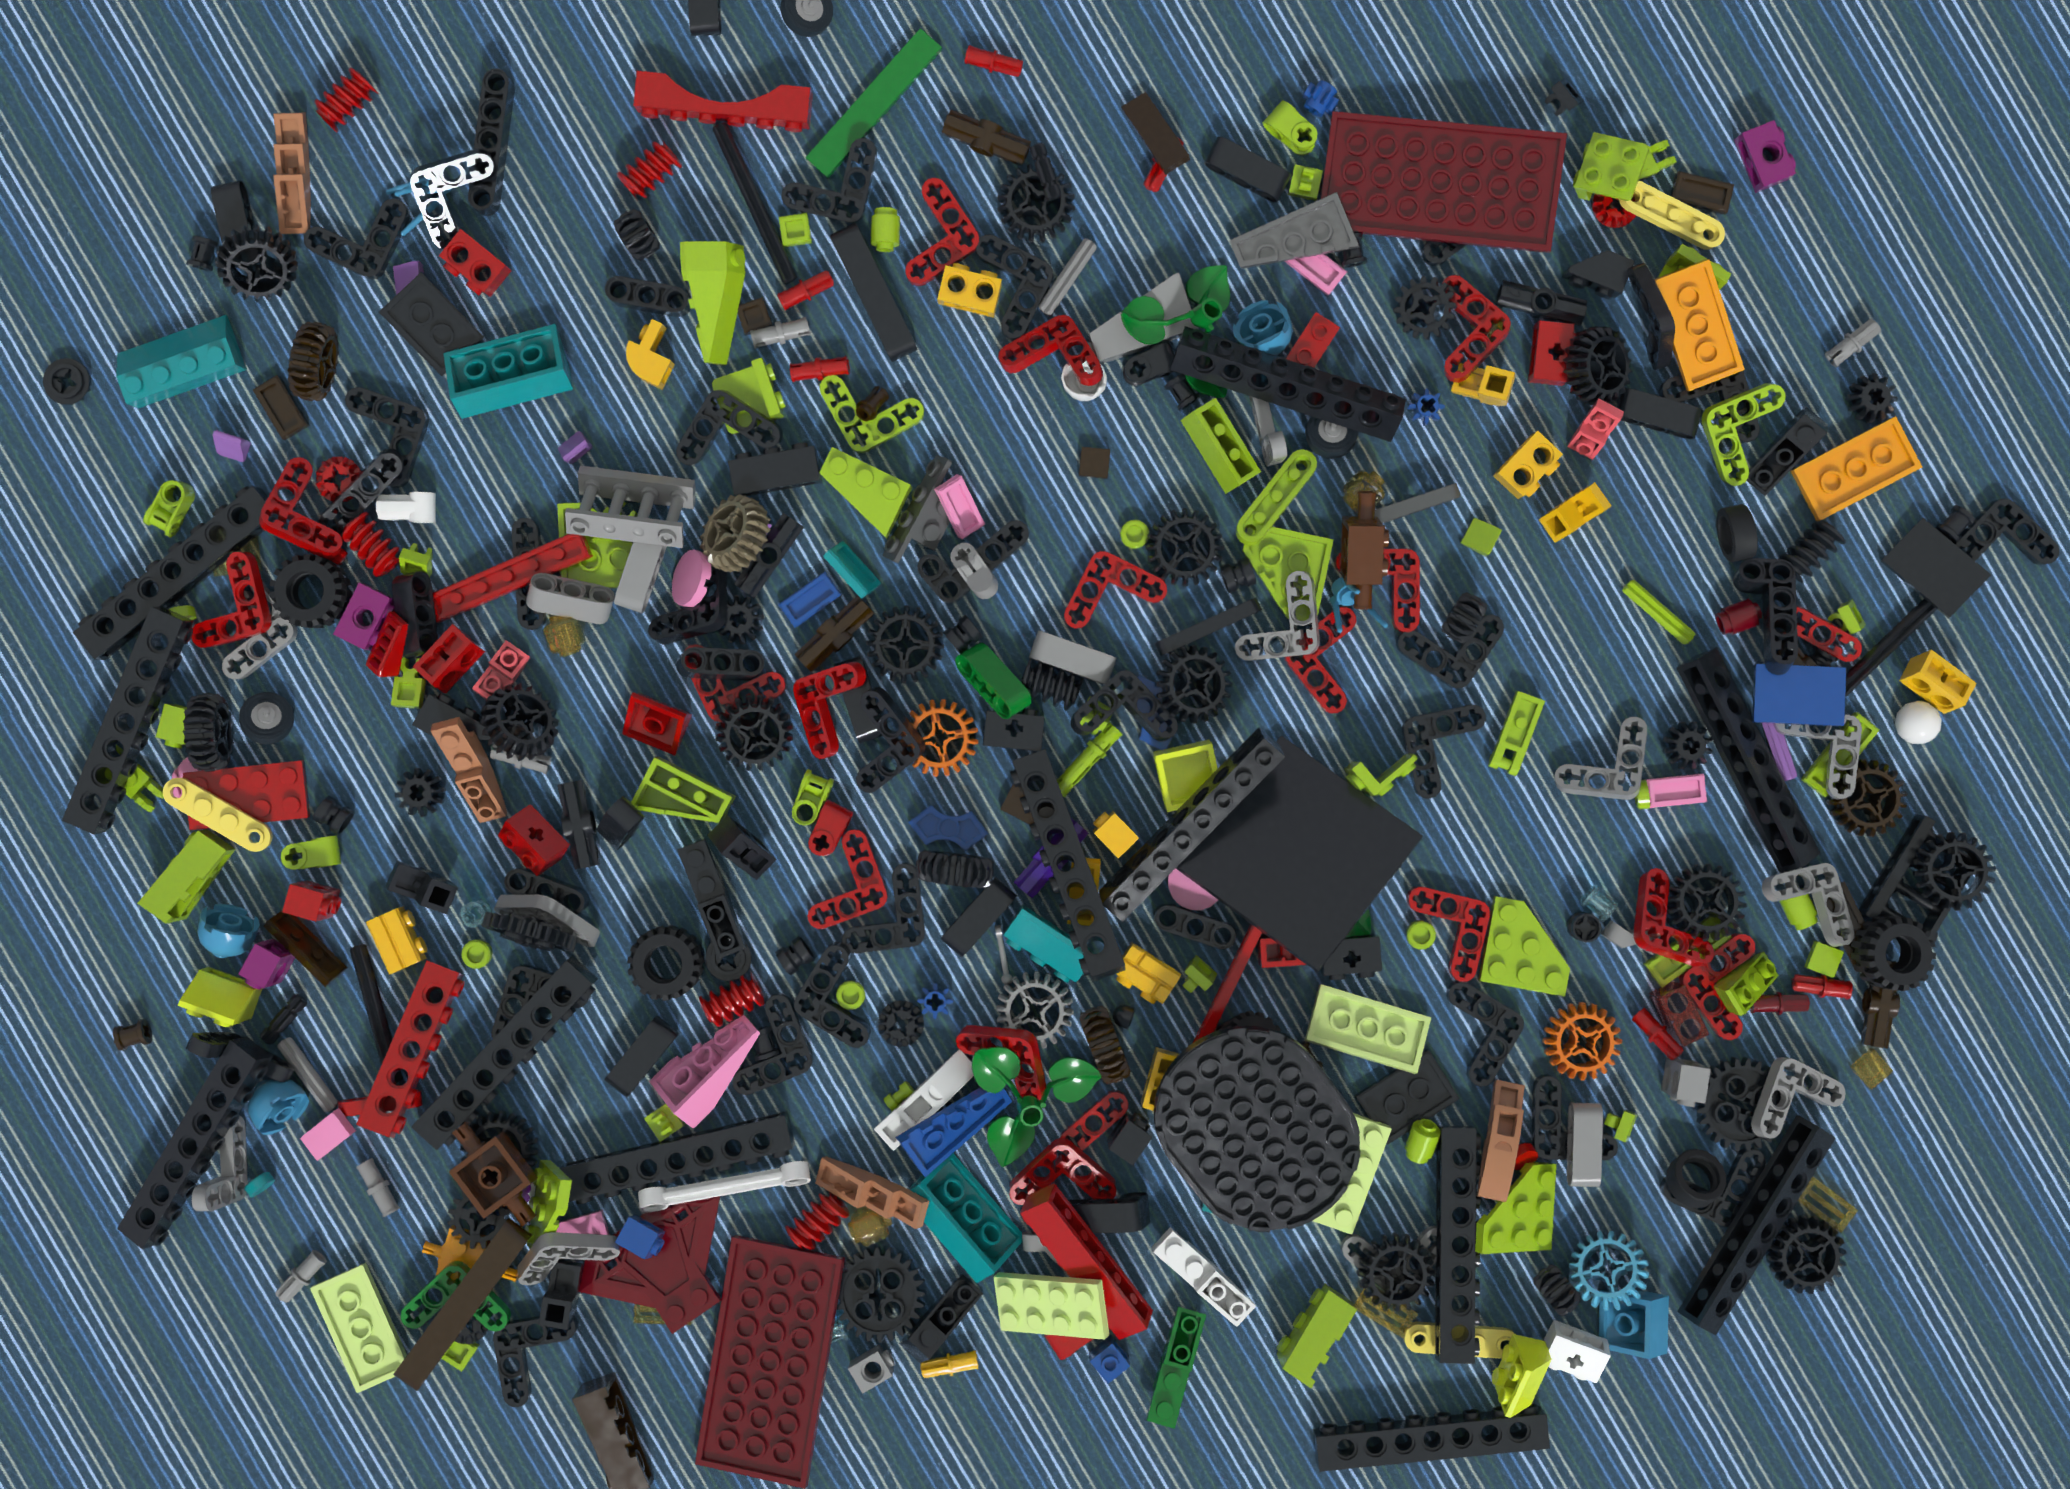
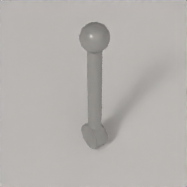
M1001 925L995 926L1003 969L1001 980L1004 984H1011L1013 977L1009 974Z

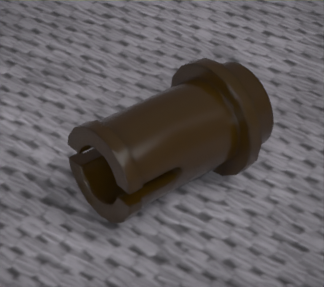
M875 386L864 400H860L857 403L856 415L861 420L867 422L877 417V411L889 399V395L884 388H881L878 392L880 386Z

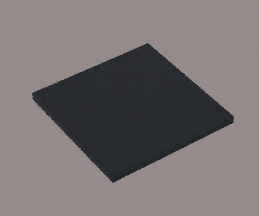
M1281 736L1276 742L1280 745L1285 758L1176 869L1318 973L1416 848L1423 835Z

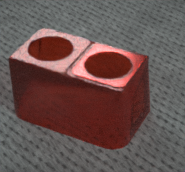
M1670 982L1663 988L1660 987L1648 993L1653 995L1649 996L1663 1026L1667 1027L1666 1031L1681 1047H1685L1709 1035L1684 984ZM1674 993H1681L1687 998L1688 1006L1682 1013H1673L1668 1008V999ZM1687 1019H1694L1700 1024V1031L1698 1034L1686 1039L1681 1034V1024Z

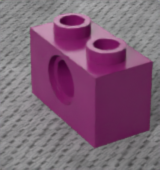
M1775 120L1743 132L1734 139L1755 193L1787 181L1796 174L1795 160L1787 152L1784 145L1785 136L1783 130L1779 126L1777 127ZM1763 150H1768L1772 154V162L1764 159L1762 155Z
M358 583L333 635L363 650L371 651L373 645L377 642L378 634L388 612H395L393 597L368 584ZM370 610L373 613L374 619L369 626H366L363 623V615L366 611Z
M275 939L255 943L238 975L246 978L245 983L253 988H267L282 983L295 957Z

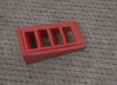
M394 611L388 612L378 634L377 642L373 645L366 662V666L378 677L398 676L400 672L408 623Z

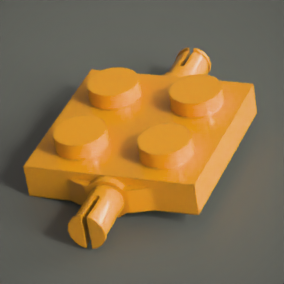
M451 1226L446 1241L442 1246L426 1241L422 1253L438 1257L437 1275L453 1261H461L471 1269L485 1249H482L480 1243L477 1244L475 1249H471L469 1240L466 1244L461 1245L459 1242L462 1236H452L451 1233L456 1229V1226ZM464 1229L470 1235V1230ZM508 1267L502 1278L516 1282L518 1271ZM458 1271L452 1273L450 1278L452 1280L459 1279L461 1273Z

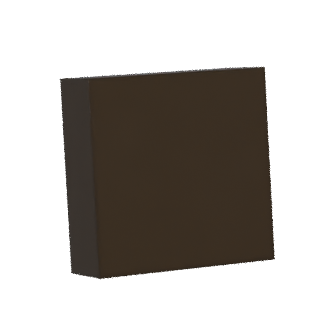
M763 297L739 305L738 316L745 335L750 334V330L773 326Z
M1082 447L1079 476L1107 479L1110 449Z

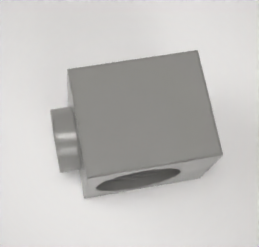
M879 1344L851 1360L848 1370L863 1394L893 1376L895 1361L889 1350L883 1351ZM877 1362L881 1366V1370L877 1373H872L866 1368V1364Z

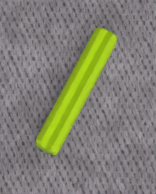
M1630 580L1624 586L1623 593L1682 644L1691 642L1695 632L1637 581Z

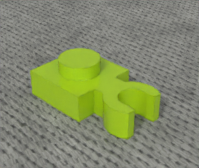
M402 657L400 669L403 672V677H394L391 705L401 708L421 709L424 701L426 680L419 678L420 673L414 668L409 669V659Z

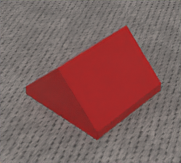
M632 692L622 734L676 755L692 714L644 694Z

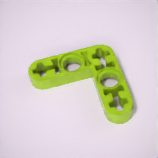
M836 375L826 376L820 383V393L849 446L857 453L870 451L917 425L924 417V408L920 401L915 398H908L877 414L874 420L866 422L856 415V403L840 377ZM829 382H833L834 385L840 384L841 387L837 389L840 397L843 399L845 396H848L849 398L839 402L834 408L831 404L836 403V399L832 393L826 394L825 392L829 389L827 385ZM907 405H911L913 408L918 407L919 410L916 411L917 417L912 419L910 416L901 419L905 425L899 427L898 420L892 413L898 410V414L901 416L907 412ZM845 406H849L855 411V417L850 422H843L839 418V411ZM882 418H890L894 422V429L890 433L884 434L878 430V423ZM859 421L863 424L857 426L860 433L868 435L864 447H861L860 444H853L856 436L852 429L848 433L845 431L846 428L854 427Z
M1765 383L1709 406L1703 412L1701 418L1702 425L1718 474L1726 484L1732 486L1742 485L1749 476V467L1736 426L1780 408L1786 398L1785 391L1781 386ZM1768 390L1776 393V396L1772 397V403L1769 401L1758 403L1755 399L1767 397L1769 395ZM1747 400L1750 403V410L1746 415L1740 416L1737 412V405L1740 401ZM1715 412L1720 415L1727 413L1731 415V417L1725 416L1719 419V425L1711 423V420L1715 418ZM1729 438L1732 441V448L1729 452L1722 454L1719 450V443L1722 439ZM1731 459L1733 467L1739 468L1740 471L1736 473V478L1728 475L1732 472L1731 463L1723 462V460Z

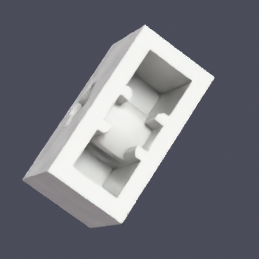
M1553 1320L1543 1340L1546 1342L1552 1358L1549 1368L1573 1374L1580 1380H1589L1597 1383L1611 1356L1607 1339Z

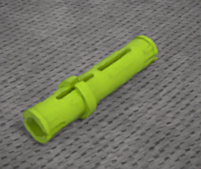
M1109 722L1103 732L1101 731L1093 741L1089 740L1086 743L1088 746L1057 779L1064 798L1100 758L1104 759L1107 756L1106 752L1123 735L1112 723Z

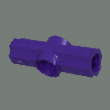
M1071 818L1081 843L1089 833ZM1056 833L1051 840L1048 839V842L1058 845L1062 843L1064 837ZM1043 846L1034 854L1031 863L1014 881L1031 898L1037 895L1049 878L1053 876L1050 866L1044 867L1039 851L1043 850ZM1068 860L1061 861L1058 864V869L1061 870Z

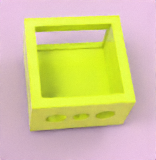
M1209 739L1153 752L1164 807L1167 812L1178 810L1218 769L1213 744Z

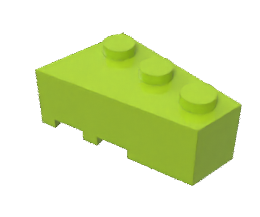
M208 829L194 831L188 836L184 843V848L171 860L168 867L137 903L165 924L187 919L236 850Z
M1326 1283L1322 1289L1317 1288L1313 1292L1309 1300L1310 1306L1305 1313L1301 1311L1293 1322L1295 1328L1289 1336L1285 1335L1282 1337L1276 1348L1278 1350L1277 1357L1282 1369L1309 1388H1312L1315 1380L1311 1377L1320 1363L1323 1365L1327 1363L1329 1356L1326 1353L1335 1340H1340L1357 1311L1352 1301Z

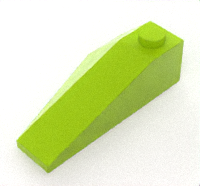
M726 241L680 242L681 273L683 281L689 282L692 298L688 299L690 309L695 308L699 323L696 326V332L704 363L727 365L745 278L746 258L744 246Z

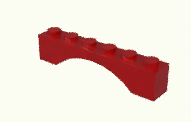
M637 71L633 106L638 113H641V116L655 119L658 118V115H667L675 121H687L688 117L698 118L699 122L705 124H715L716 120L727 121L728 125L743 127L745 123L756 124V127L760 129L771 130L774 126H781L790 132H802V129H810L813 94L810 87L780 85L771 92L755 99L741 102H718L704 99L688 92L676 84L666 73Z

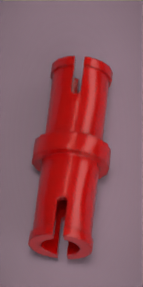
M847 356L824 360L821 357H817L815 361L790 364L792 382L815 378L818 381H822L826 376L850 374Z

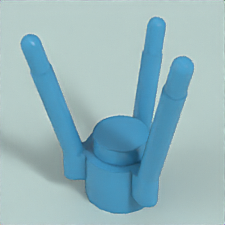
M424 177L419 179L417 183H422L425 192L429 194L431 193L428 183L430 179ZM410 182L386 190L388 195L394 193L397 197L413 192ZM451 189L443 191L446 201L448 199L445 194L451 192ZM433 201L426 208L427 212L431 213L440 203ZM422 213L415 217L400 232L402 236H405L424 219Z
M1342 577L1335 580L1332 584L1331 591L1333 596L1329 599L1333 606L1338 633H1341L1343 630L1339 605H1353L1354 594L1360 593V590L1355 585H1347ZM1373 607L1372 609H1367V612L1384 628L1388 627V623Z

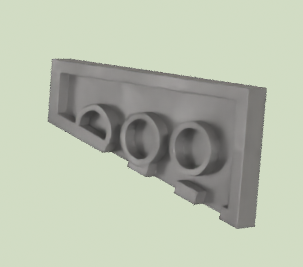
M1337 192L1229 240L1241 269L1360 248Z

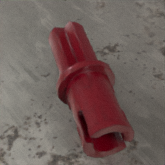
M1776 992L1775 995H1761L1750 1008V1012H1776L1777 1015H1781L1783 1012H1806L1809 1010L1810 1000L1805 994L1782 995L1781 992Z

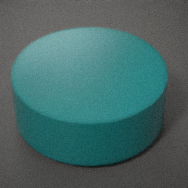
M264 1172L251 1180L244 1190L252 1198L270 1187L275 1182V1179L270 1172Z

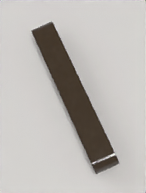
M510 1218L506 1220L393 1374L415 1391H418L532 1236L530 1232Z

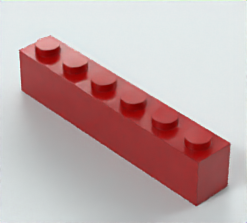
M1054 1183L1027 1195L1020 1214L1024 1222L1039 1237L1042 1245L1047 1247L1054 1256L1057 1264L1065 1270L1069 1277L1102 1280L1109 1330L1119 1340L1146 1330L1153 1309L1057 1185Z

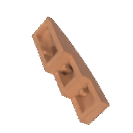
M306 112L274 113L277 144H273L277 174L273 175L279 231L281 234H305L310 229L311 219L310 164Z
M826 1156L821 1158L815 1184L856 1208L866 1206L886 1219L894 1216L914 1229L923 1227L929 1200L901 1185L856 1166Z

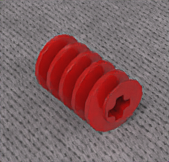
M351 67L348 69L352 77L351 79L342 75L340 76L343 84L342 87L334 83L331 85L335 93L334 95L324 91L325 103L318 99L314 100L317 107L316 112L336 133L339 131L335 123L336 121L346 125L347 121L344 114L351 117L356 115L352 106L362 110L364 105L361 98L371 102L373 99L369 91L372 90L379 94L360 72Z
M663 140V145L655 141L652 142L654 153L647 149L643 150L645 161L637 156L634 158L636 168L627 164L625 166L628 173L627 176L621 172L616 173L619 180L636 200L637 194L645 199L648 197L645 187L653 191L656 190L655 179L661 183L665 182L663 172L671 176L674 175L671 167L672 164L679 168L683 167L680 160Z
M364 512L345 526L342 540L346 543L351 542L350 549L358 551L357 557L359 559H366L365 566L369 569L374 568L373 575L375 577H381L388 574L399 564V558L396 557V554L400 548L396 546L389 549L388 546L392 539L381 540L380 538L384 530L380 529L374 532L373 528L377 522L373 520L366 523L365 520L369 513Z
M751 971V980L748 981L741 975V985L739 986L731 980L729 991L722 985L719 986V996L712 990L709 991V1001L699 996L700 1005L711 1023L713 1022L717 1027H721L723 1025V1018L728 1022L733 1021V1012L741 1017L744 1015V1007L751 1012L754 1010V1002L758 1006L765 1004L762 988Z
M829 1192V1197L822 1193L818 1195L821 1200L820 1205L813 1201L810 1202L813 1209L812 1213L805 1209L801 1211L805 1218L803 1221L797 1217L793 1218L796 1225L795 1229L789 1225L785 1226L788 1235L801 1250L806 1248L814 1250L816 1247L815 1241L822 1242L825 1239L823 1233L831 1234L833 1231L832 1225L839 1226L841 1224L840 1217H849L850 1213L845 1204L831 1192Z

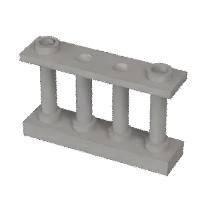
M580 466L578 485L579 495H583L579 509L566 508L565 510L566 534L683 548V523L678 522L682 508L694 509L696 502L695 480ZM595 497L612 499L608 513L591 511ZM624 501L641 503L637 517L620 515ZM653 504L670 506L666 520L649 518Z

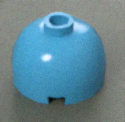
M1261 300L1244 308L1238 314L1239 320L1236 326L1233 324V333L1237 343L1275 356L1283 352L1289 345L1293 332L1287 309L1279 302H1276L1277 305L1269 304L1268 300Z
M215 904L212 910L207 911V907L203 908L198 921L197 933L200 943L214 956L219 958L238 956L245 953L252 946L260 927L259 920L256 916H254V920L245 916L248 911L244 908L229 904Z
M266 1079L259 1082L254 1088V1094L247 1105L249 1118L261 1134H274L286 1128L284 1122L288 1121L291 1116L295 1121L302 1115L309 1104V1098L306 1092L293 1080L280 1082L274 1079Z

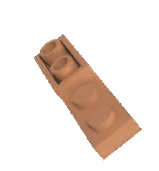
M460 717L432 724L430 732L456 773L454 782L479 823L506 817L507 810L499 784L475 732H468Z
M1497 1079L1494 1082L1487 1138L1484 1140L1477 1191L1478 1197L1502 1202L1507 1201L1521 1135L1525 1085Z

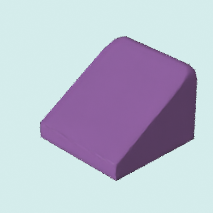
M411 261L393 266L396 295L420 272L424 274L421 262Z
M218 430L213 432L216 452L219 455L240 462L246 460L251 444L248 440Z
M578 431L558 447V451L564 461L573 464L590 451L593 446L582 432Z

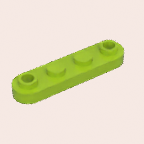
M1300 449L1290 455L1238 521L1236 536L1240 542L1246 545H1255L1264 538L1314 474L1317 468V460L1313 453ZM1299 463L1303 464L1306 469L1299 470L1296 465ZM1252 528L1255 534L1248 535L1245 529Z

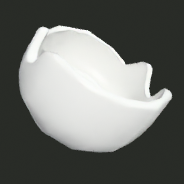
M1085 361L1082 364L1085 372L1088 374L1093 373V370L1089 368ZM1065 364L1061 375L1065 391L1073 399L1079 401L1095 399L1105 390L1107 385V375L1104 367L1101 365L1103 370L1102 379L1095 385L1085 386L1079 382L1069 364Z
M1913 701L1905 704L1897 712L1895 727L1898 735L1906 742L1924 744L1937 736L1941 729L1942 720L1938 710L1930 703Z

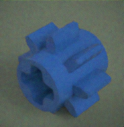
M1319 80L1317 85L1310 82L1302 97L1307 100L1304 108L1317 117H1322L1325 112L1331 115L1339 99L1335 98L1337 94L1336 88L1323 80Z
M1428 388L1423 391L1422 397L1414 393L1412 398L1416 402L1407 406V409L1413 410L1414 413L1411 420L1421 419L1423 426L1428 424L1430 417L1434 421H1438L1440 417L1436 412L1445 408V405L1439 404L1437 400L1440 393L1434 396L1430 395ZM1429 402L1431 404L1429 411L1422 412L1423 404Z
M937 982L934 983L931 990L924 986L922 990L926 997H921L917 1000L918 1003H924L925 1005L922 1014H926L929 1011L933 1013L934 1019L937 1018L938 1013L941 1011L948 1015L949 1011L945 1005L954 1002V999L947 998L946 996L949 987L943 990L938 989ZM933 994H938V998L944 1001L940 1002L937 1008L933 1007L932 1002H928V999H931Z

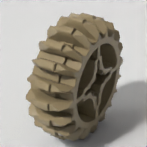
M740 494L736 497L730 495L728 500H721L719 507L713 508L714 512L711 516H707L709 520L706 525L702 526L705 531L700 536L703 541L700 548L703 550V554L708 556V562L713 567L731 573L733 571L740 572L742 567H749L751 560H757L756 555L759 551H763L761 547L764 542L768 541L765 536L771 529L767 526L770 522V519L766 516L767 510L758 501Z

